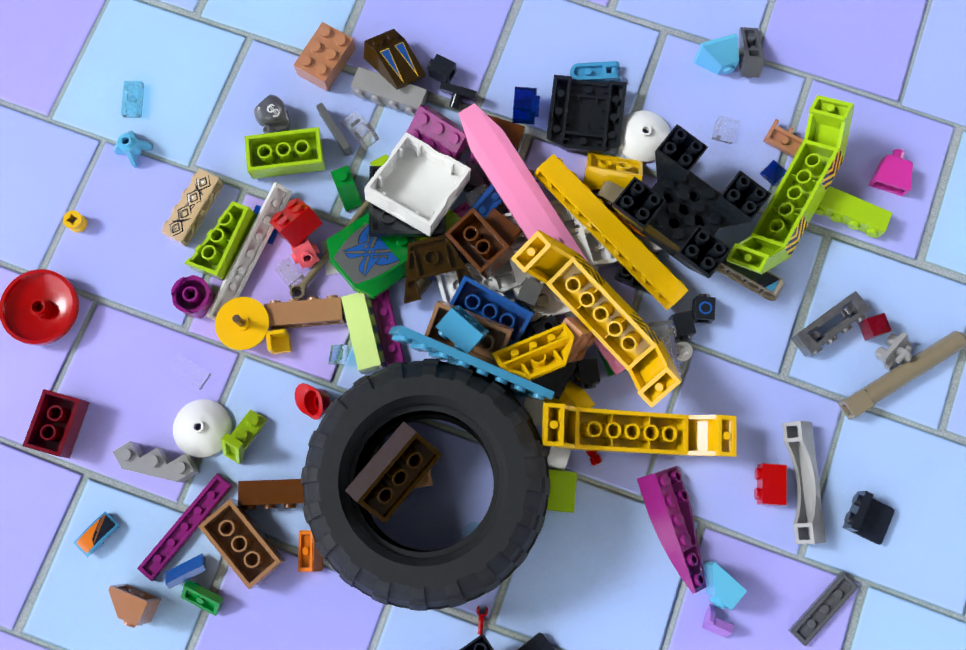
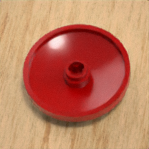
M45 269L31 270L16 277L7 286L0 300V320L4 329L11 337L28 345H47L59 340L72 328L79 312V298L73 284L59 273Z

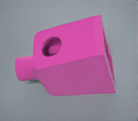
M894 149L892 155H886L879 162L868 186L902 197L911 190L913 163L903 159L905 151Z

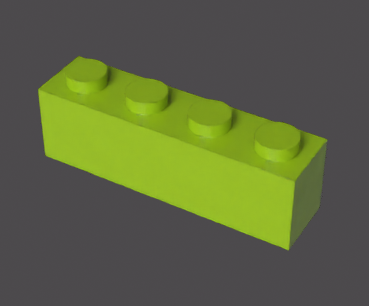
M829 186L815 211V214L825 215L834 222L846 224L850 229L860 230L873 238H878L885 233L893 214L888 210Z

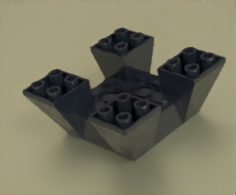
M676 124L655 151L657 182L652 189L634 176L613 202L612 206L628 224L685 267L710 278L731 250L729 246L714 236L716 232L722 227L750 223L772 193L742 171L736 174L722 193L712 188L690 171L708 146Z

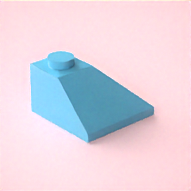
M737 34L701 43L694 58V63L717 75L732 73L739 63Z

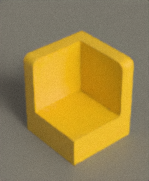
M286 329L267 331V349L271 354L292 352L290 333Z

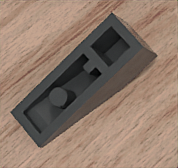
M740 27L739 68L741 77L759 78L765 60L758 28Z

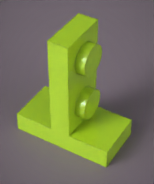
M250 409L232 434L226 433L221 439L223 455L240 465L244 460L245 450L267 423V419Z

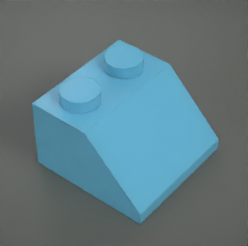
M705 561L703 566L707 586L706 593L711 597L709 601L717 608L732 610L747 590L716 562Z

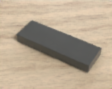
M323 103L316 105L319 115L344 154L347 156L352 154L349 143Z

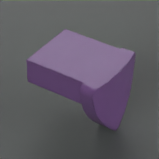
M709 604L702 628L726 638L733 633L734 625L716 618L715 606Z

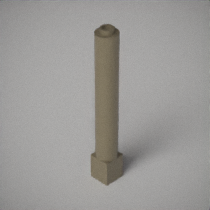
M951 332L913 356L909 362H903L867 386L838 402V405L848 420L859 416L885 397L965 348L966 336L962 332Z

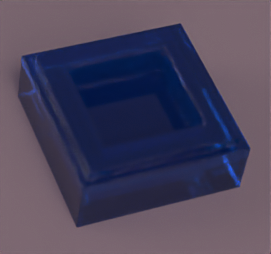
M773 160L760 175L774 186L785 175L786 170Z

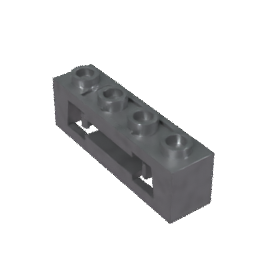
M855 291L790 339L804 356L809 354L814 356L823 350L821 346L824 343L829 345L837 339L836 335L839 332L844 334L852 328L851 323L854 321L859 323L867 317L865 313L870 310V307ZM838 313H841L845 318L822 336L817 332L816 329ZM811 330L814 331L810 335L807 334Z

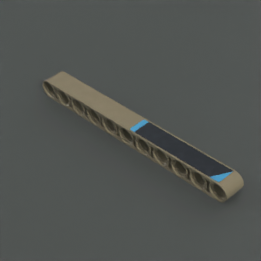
M605 181L596 197L600 198L608 209L618 213L612 204L624 188L613 182ZM729 253L716 269L721 274L770 301L777 300L785 284L781 278L769 271L759 274L727 262L726 258Z

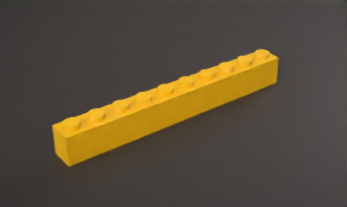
M552 154L537 168L534 176L666 310L674 306L688 292L685 284L677 279L671 270L658 260L656 254L650 252L645 247L643 241L638 239L631 232L630 228L624 225L617 215L610 211L604 205V202L597 198L590 188L583 184L577 175L564 165L562 159Z

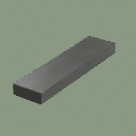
M840 572L788 631L803 646H806L859 586L844 572Z

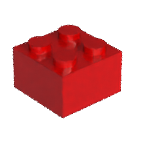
M299 198L288 202L286 208L281 212L275 213L272 220L269 221L280 236L293 248L323 224L313 210Z

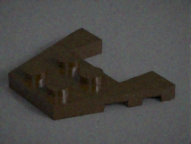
M445 234L408 243L404 304L422 300L417 283L419 279L456 271L460 285L464 275L472 276Z

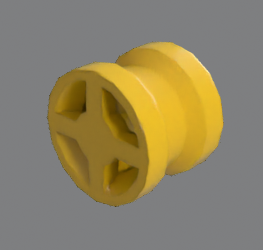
M75 210L68 211L63 217L64 225L75 233H80L87 227V219Z

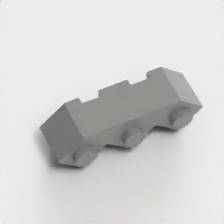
M132 441L113 451L119 465L125 470L182 483L200 473L192 456L183 454L171 461L165 449L157 447L144 454L139 443Z

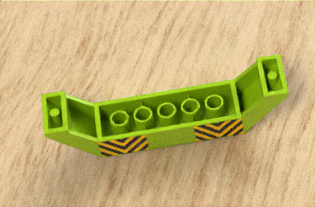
M820 95L816 96L809 109L805 138L751 236L739 244H734L726 258L727 262L763 274L791 257L844 160L854 111L853 103Z

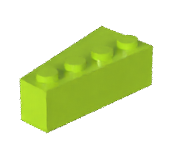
M232 201L217 220L218 224L213 230L210 229L206 234L207 238L201 245L199 244L194 250L196 252L184 264L194 271L224 281L257 215L248 206Z

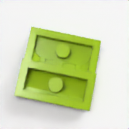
M549 470L550 495L547 510L574 513L578 473Z

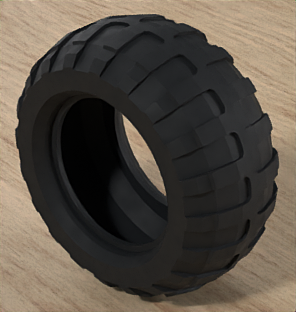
M433 358L424 359L423 361L406 363L401 361L389 364L385 369L359 378L339 399H335L327 408V413L317 430H314L310 437L305 467L302 468L301 484L303 485L304 517L316 541L315 545L322 557L330 563L345 583L379 603L415 611L452 608L466 604L489 593L506 580L524 562L542 530L550 495V478L546 448L542 446L539 432L533 423L530 413L503 384L490 380V377L475 373L476 370L470 366L467 369ZM424 419L450 422L470 433L480 443L488 456L494 480L490 506L477 528L465 539L453 546L439 550H417L397 543L377 526L370 512L358 504L345 491L368 464L377 445L403 422L407 424Z

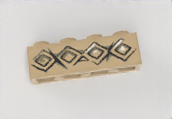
M199 168L198 172L192 176L189 187L183 191L181 200L174 206L169 220L163 224L161 232L167 238L187 247L223 187L222 181L218 177Z

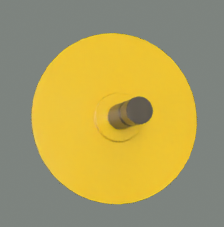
M238 297L225 303L219 310L215 320V330L218 338L224 345L235 350H247L255 347L265 338L269 329L267 310L259 301L249 297Z

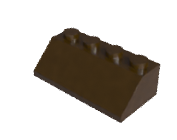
M403 422L345 491L358 504L385 524L442 454L413 428Z

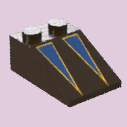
M395 29L364 41V59L396 90L426 77V73L407 41Z

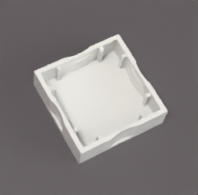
M406 132L392 150L386 163L377 170L365 186V200L426 235L431 236L469 182L471 168L448 155L437 152L428 144Z

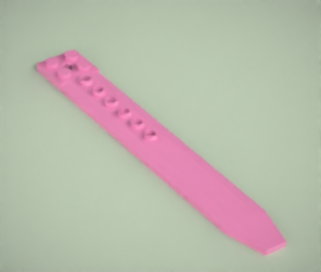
M475 103L459 112L458 115L470 151L526 238L529 240L540 230L580 253L587 261L503 129ZM597 339L595 345L613 373L617 375L626 368Z

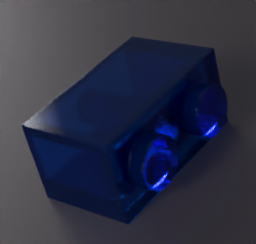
M515 87L512 123L534 125L535 117H539L540 96L536 95L537 88Z

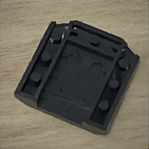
M554 74L546 139L563 150L601 154L618 148L621 141L627 82L609 80L608 83L577 80L572 79V76Z

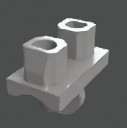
M904 332L900 335L891 333L886 341L890 347L888 349L879 347L875 351L876 358L883 362L886 369L891 370L896 363H901L903 360L909 362L912 359L910 354L912 345L907 339L908 334Z

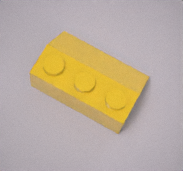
M588 152L583 184L587 185L590 190H600L605 181L613 182L624 189L634 176L642 181V161Z

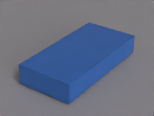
M202 553L166 571V586L171 589L206 571V557Z

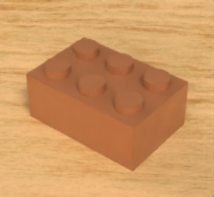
M322 22L293 65L297 75L328 92L356 50L354 39Z

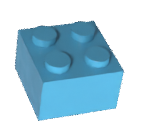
M459 305L452 307L436 325L441 337L446 340L449 338L454 343L455 349L466 354L474 350L489 332Z

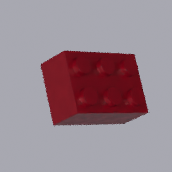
M43 389L22 446L70 459L90 402Z

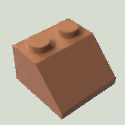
M128 584L111 585L108 589L117 617L124 620V625L135 628V626H142L152 621L161 601L160 598Z

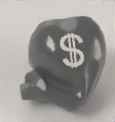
M268 95L255 107V119L260 126L264 127V134L289 131L290 119L288 111L279 97Z

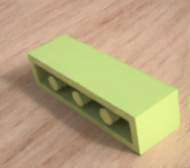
M360 292L341 297L358 371L365 373L383 368L382 362H385L383 351L378 349L377 344L381 342L378 332H374L373 326L376 325L374 314L370 315L369 308L372 307L369 296L366 297L365 293Z

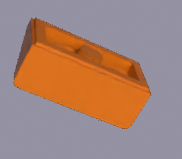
M311 530L299 531L298 572L323 571V557L315 545L316 541Z

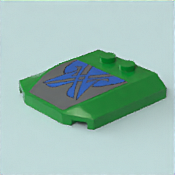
M369 213L328 238L326 246L328 247L330 263L351 288L358 293L362 292L369 295L371 299H375L406 277L408 243L413 241L409 237H369Z

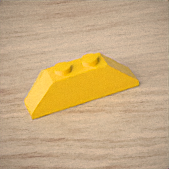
M563 323L493 352L492 357L499 368L531 381L566 366L574 342V335L567 325Z

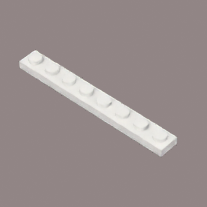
M279 183L273 184L206 317L215 321L221 307L228 301L240 296L274 229L269 221L272 220L275 213L281 212L285 208L292 194V191Z

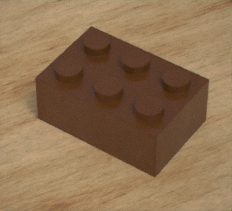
M474 208L470 209L445 233L486 279L491 277L515 254L511 247Z

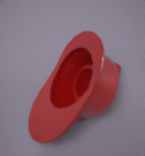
M305 383L299 384L296 387L294 393L295 402L302 413L315 420L320 419L323 414L327 413L326 410L332 401L326 390L314 388Z

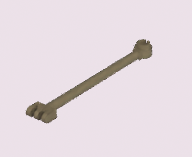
M366 200L345 227L366 213L369 209V201ZM328 249L299 284L293 285L290 288L289 292L292 298L304 299L307 286L329 260ZM297 291L302 292L300 296H295V293Z

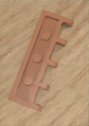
M775 119L763 142L794 158L803 139L792 134L794 129L792 127L788 131L778 127L779 120Z

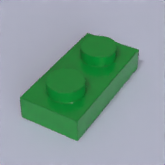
M187 580L183 585L182 599L217 616L221 610L223 597L190 580Z

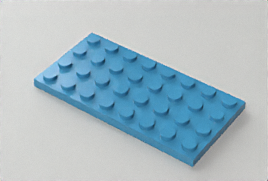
M402 325L391 327L389 335L393 336V341L401 344L409 343L411 344L410 348L419 352H429V356L435 359L447 360L450 364L467 369L470 366L476 370L475 373L490 377V380L497 381L508 390L517 391V394L526 398L529 397L544 401L545 398L552 400L555 393L552 390Z

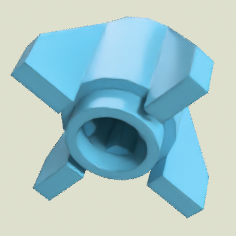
M132 130L118 138L114 147V153L116 155L126 154L131 165L136 168L138 167L136 157L141 154L142 149L144 151L153 150V146L148 142L138 140Z

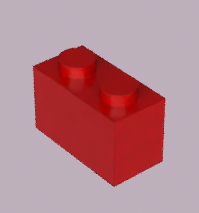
M757 464V468L754 471V477L757 480L754 498L757 500V504L785 506L787 503V465Z

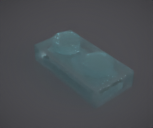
M124 81L121 107L123 118L142 117L144 83L142 81Z

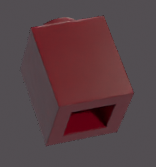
M885 313L866 318L858 323L865 341L883 336L892 331Z

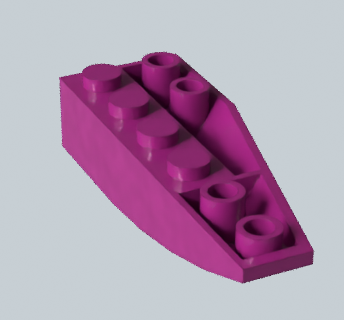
M678 466L637 478L649 518L667 556L692 594L703 590L707 586L691 504Z

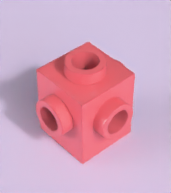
M308 237L295 248L291 246L293 251L291 256L295 264L299 263L302 269L312 267L320 261L317 255L320 251L316 243L312 244Z

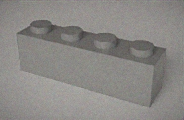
M358 67L350 85L356 97L370 99L375 104L382 103L388 105L389 108L405 111L410 116H415L419 106L425 105L428 99L426 89L409 84L396 90L381 74Z

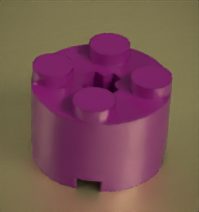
M195 275L178 279L171 289L173 305L185 315L193 318L204 317L216 296L213 288L202 278Z

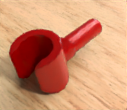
M479 606L476 609V613L479 616L478 635L483 633L484 619L488 614L487 606L485 614L479 613Z

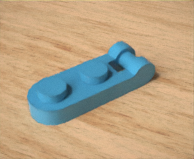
M617 61L577 63L570 70L572 79L595 82L621 81V76L618 73L620 66Z

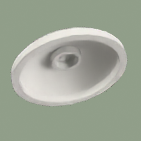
M646 110L632 112L623 118L619 149L627 158L642 161L643 163L656 161L655 151L670 133V128L667 122L654 112ZM646 129L649 133H644L642 130Z
M207 399L195 400L185 405L177 414L173 424V436L177 446L187 455L197 458H206L219 453L222 450L221 439L226 433L229 435L232 433V421L227 410L219 403ZM201 424V429L197 431L196 425Z

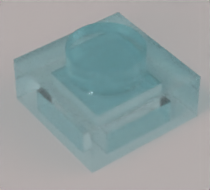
M343 344L331 345L328 364L346 365L349 346Z

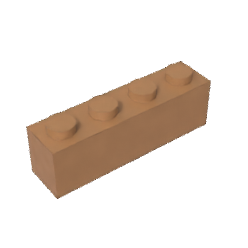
M329 295L323 299L309 297L308 300L301 301L298 298L289 299V302L272 300L270 303L264 304L269 315L268 330L345 323L342 299L338 295Z

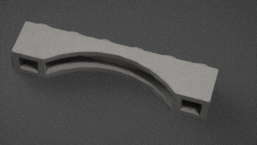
M795 421L782 423L784 443L792 459L797 482V509L793 523L796 544L826 543L812 422Z

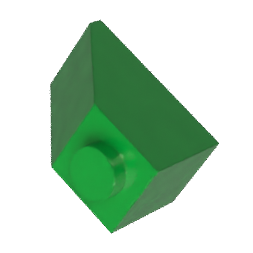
M348 165L330 171L345 211L348 212L361 207L363 203Z

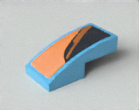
M105 511L74 541V544L88 558L104 544L103 541L119 528V524Z

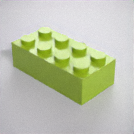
M319 127L244 136L247 171L252 179L326 170L323 136Z

